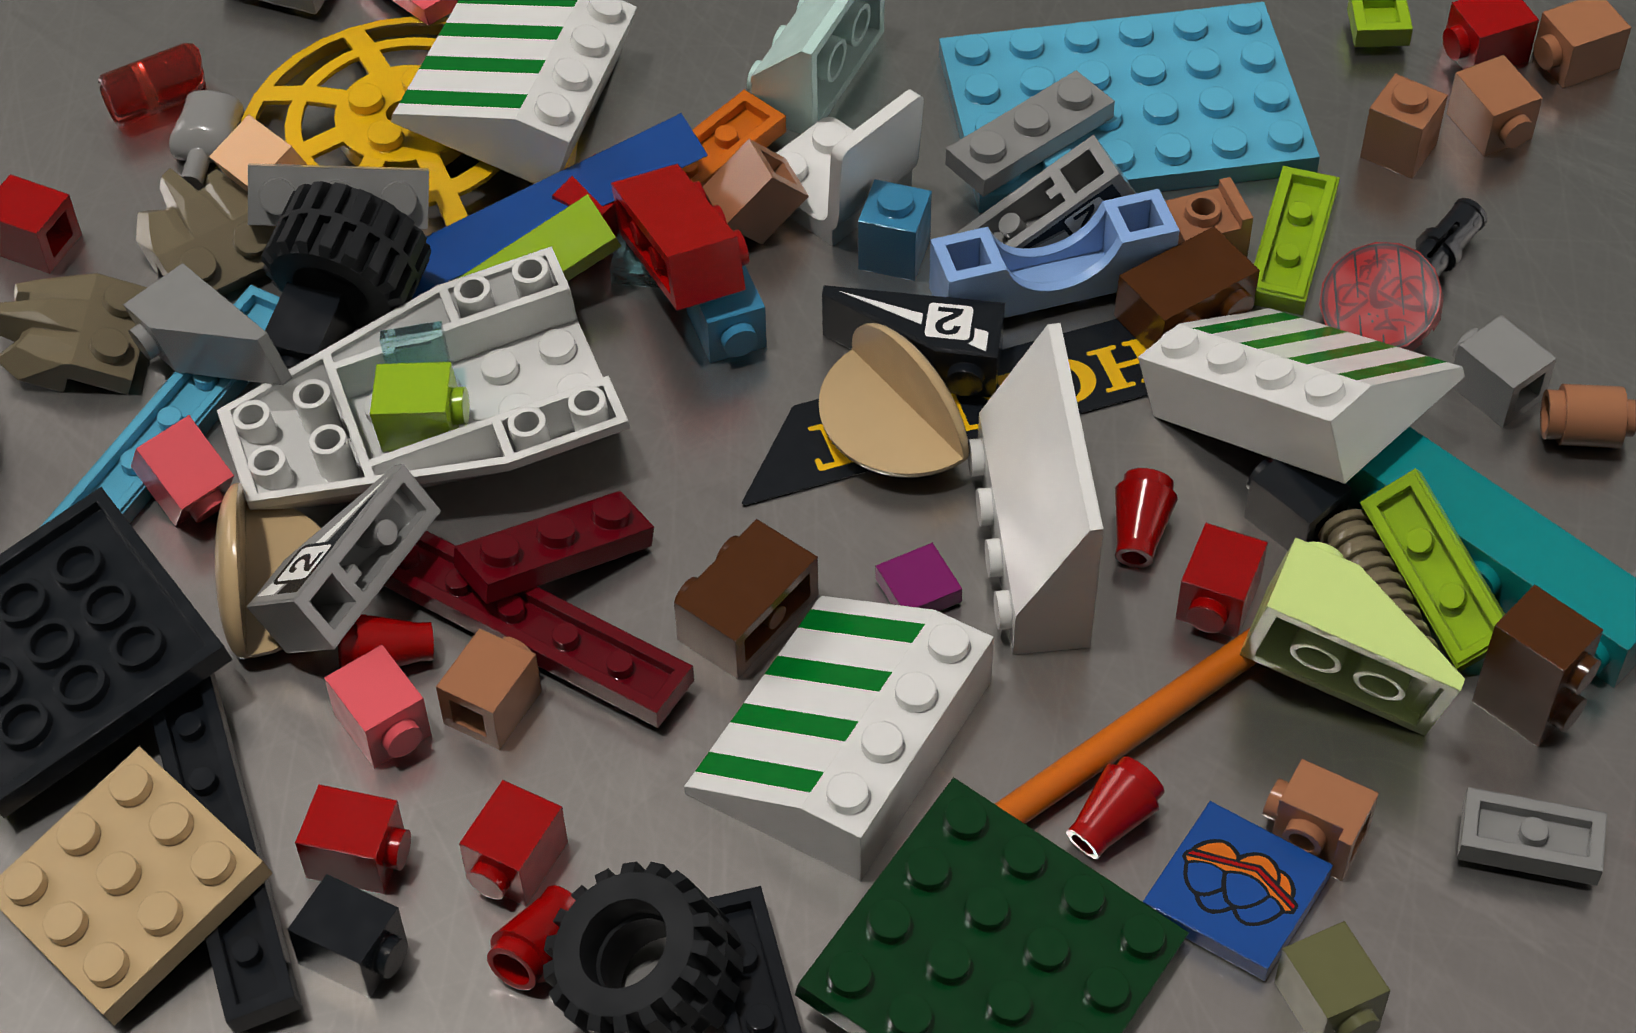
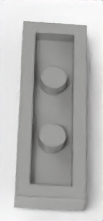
M1076 70L947 147L945 165L984 197L1112 119L1115 101Z
M248 164V225L276 226L292 192L296 191L298 186L303 184L312 185L313 182L324 181L330 184L335 182L372 193L394 205L399 211L410 217L415 222L414 225L419 229L428 230L429 168Z

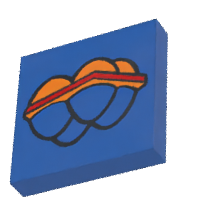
M1209 801L1143 900V903L1189 932L1186 939L1266 981L1281 956L1282 948L1288 946L1328 882L1333 865Z

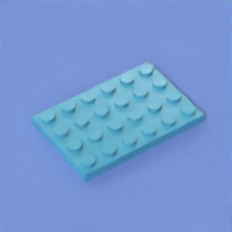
M1264 1L939 38V58L960 139L1076 70L1115 101L1114 115L1109 121L983 197L973 189L979 213H984L1093 134L1120 168L1136 193L1159 189L1160 192L1214 186L1219 185V179L1231 177L1234 183L1279 178L1283 166L1316 173L1318 171L1320 156Z

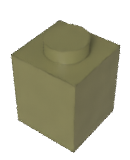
M1345 921L1282 948L1274 981L1306 1033H1376L1381 1026V1020L1391 991Z

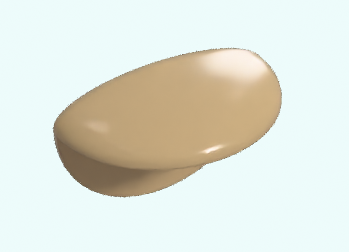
M866 323L859 326L854 331L852 337V350L843 355L832 366L823 381L819 394L821 422L834 446L857 465L879 474L895 477L929 476L949 470L966 461L969 456V443L965 425L950 391L935 368L911 342L891 328L877 323Z
M241 483L232 484L223 497L217 520L214 558L216 594L223 632L232 652L237 657L245 659L261 657L283 650L247 606L281 563L321 528L308 516L294 508L250 510Z

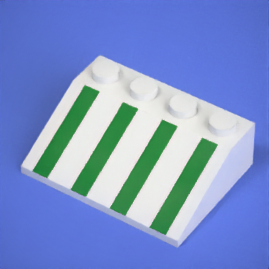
M458 0L395 109L391 122L534 184L564 169L621 55L637 6L623 0Z
M1271 308L1180 323L1163 334L1161 339L1138 357L1154 417L1344 484L1465 377L1462 366Z
M820 595L685 784V794L861 881L990 685L994 637L933 609Z

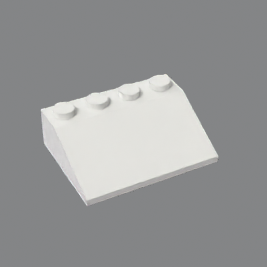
M1061 323L1048 324L979 412L978 439H968L971 477L981 476L983 488L976 489V508L979 526H990L992 539H985L987 573L989 578L999 577L1001 591H994L996 625L998 630L1009 629L1013 655L1091 648L1104 529Z

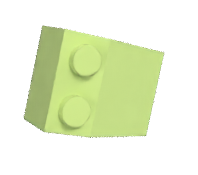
M1296 537L1266 589L1240 652V655L1424 736L1460 693L1465 678L1359 564L1345 559L1336 548L1328 544L1316 541L1305 542Z

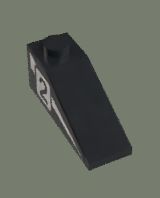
M823 286L822 326L824 336L852 350V337L854 331L859 326L866 323L881 324L898 332L911 342L935 368L951 394L992 397L996 392L1003 346L1005 303Z

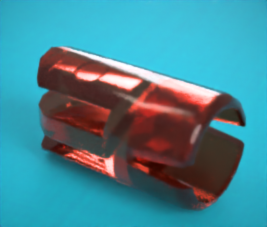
M182 43L101 74L98 77V83L102 84L99 89L113 121L119 127H125L184 104L189 93L207 90L199 49L192 43Z

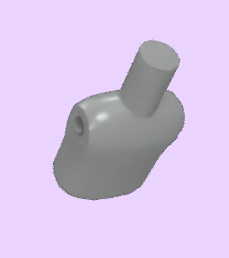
M201 90L189 93L186 97L182 113L170 135L169 148L171 154L176 159L186 161L181 177L198 191L203 186L209 164H215L209 156L241 123L244 114L241 102L236 97L224 92Z

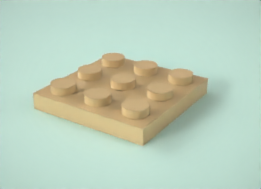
M139 746L0 875V910L115 1026L273 873L263 860Z

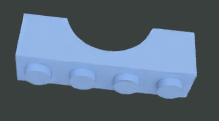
M1154 189L1102 201L1095 214L1082 228L1059 242L1043 247L1015 248L1008 246L995 238L989 227L930 239L929 289L932 296L1005 303L1004 318L1117 292L1119 275L1177 246L1180 230L1160 190Z

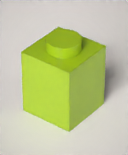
M451 362L376 364L370 417L382 452H391L457 429L459 425L468 424L470 413L468 390L466 387H458Z

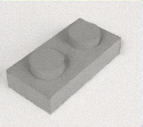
M1468 787L1463 800L1457 859L1597 886L1603 873L1607 813Z

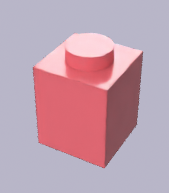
M190 415L137 447L131 464L134 472L175 527L191 516L196 523H199L219 511L223 497L234 477Z
M383 645L324 677L335 717L374 769L393 757L398 758L409 754L421 741L432 735L424 698Z

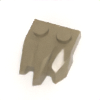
M169 168L161 176L159 187L167 208L163 210L141 211L137 214L136 242L157 276L160 274L165 276L183 263L222 296L265 276L266 273L263 269L265 264L261 259L275 226L248 225V192L218 169L207 175V185L198 191L173 169Z
M98 273L16 283L14 287L15 301L0 302V336L14 341L13 344L0 353V365L19 381L63 393L67 379L128 395L140 349L128 332V330L136 325L123 304L147 287Z

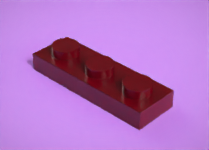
M617 491L456 545L454 549V567L481 599L488 604L651 547L654 526L621 491Z

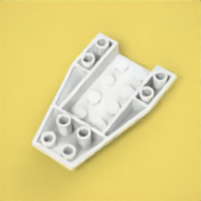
M552 246L437 285L288 369L293 378L284 385L264 383L217 410L250 510L303 508L351 502L393 466L398 464H404L422 488L507 472L630 429L629 421L609 375L602 376L579 324L570 287ZM451 362L458 387H466L468 390L470 404L468 424L459 425L457 429L391 452H382L370 417L376 364Z

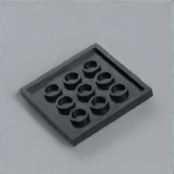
M102 487L0 554V815L3 818L13 813L233 660L222 642Z

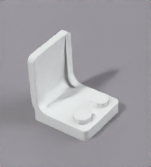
M909 89L855 130L834 117H824L776 152L786 158L809 195L789 217L833 247L858 228V220L874 179L912 186V169L916 167L919 158L924 98Z

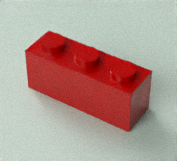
M678 163L611 183L620 235L677 311L746 290L742 266L749 264V252L739 229L732 230L729 227L721 207L710 204L699 181L692 182Z

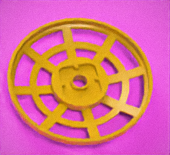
M415 16L384 19L350 27L322 38L294 54L272 72L254 93L241 119L242 122L249 114L258 121L267 105H290L284 125L285 141L295 149L307 165H318L314 159L337 148H341L347 159L355 166L429 168V207L437 205L446 226L468 216L460 196L470 193L486 183L501 170L483 161H479L469 170L451 179L445 166L458 158L462 152L391 122L395 109L421 65L390 67L382 53L401 50H430L436 38L405 37L375 43L373 40L412 34L439 35L448 17H443L431 25L425 24ZM348 47L351 49V51L343 53L324 64L303 85L284 86L302 70L324 57ZM360 61L368 74L353 83L347 90L321 87L334 74ZM307 106L335 109V127L303 141L302 122ZM578 141L564 169L574 165Z

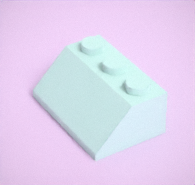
M799 0L796 13L787 25H781L778 28L772 47L762 61L757 60L752 65L747 78V91L786 115V129L800 134L822 118L828 117L884 33L885 0Z

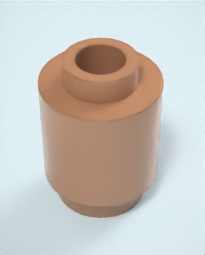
M1561 384L1559 390L1546 389L1543 393L1540 409L1541 436L1543 439H1556L1558 446L1620 449L1624 443L1625 436L1633 437L1636 432V400L1627 399V393L1623 386Z

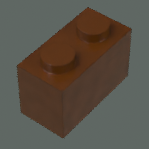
M1213 226L1119 275L1114 316L1148 349L1161 339L1163 334L1180 323L1252 311L1260 270Z
M756 519L740 536L730 537L719 550L716 560L698 578L691 577L678 591L674 601L677 640L738 679L819 595L818 556Z
M1534 584L1495 624L1472 702L1537 747L1555 728L1566 732L1584 710L1587 699L1580 694L1592 681L1601 665V661L1594 657L1603 629Z

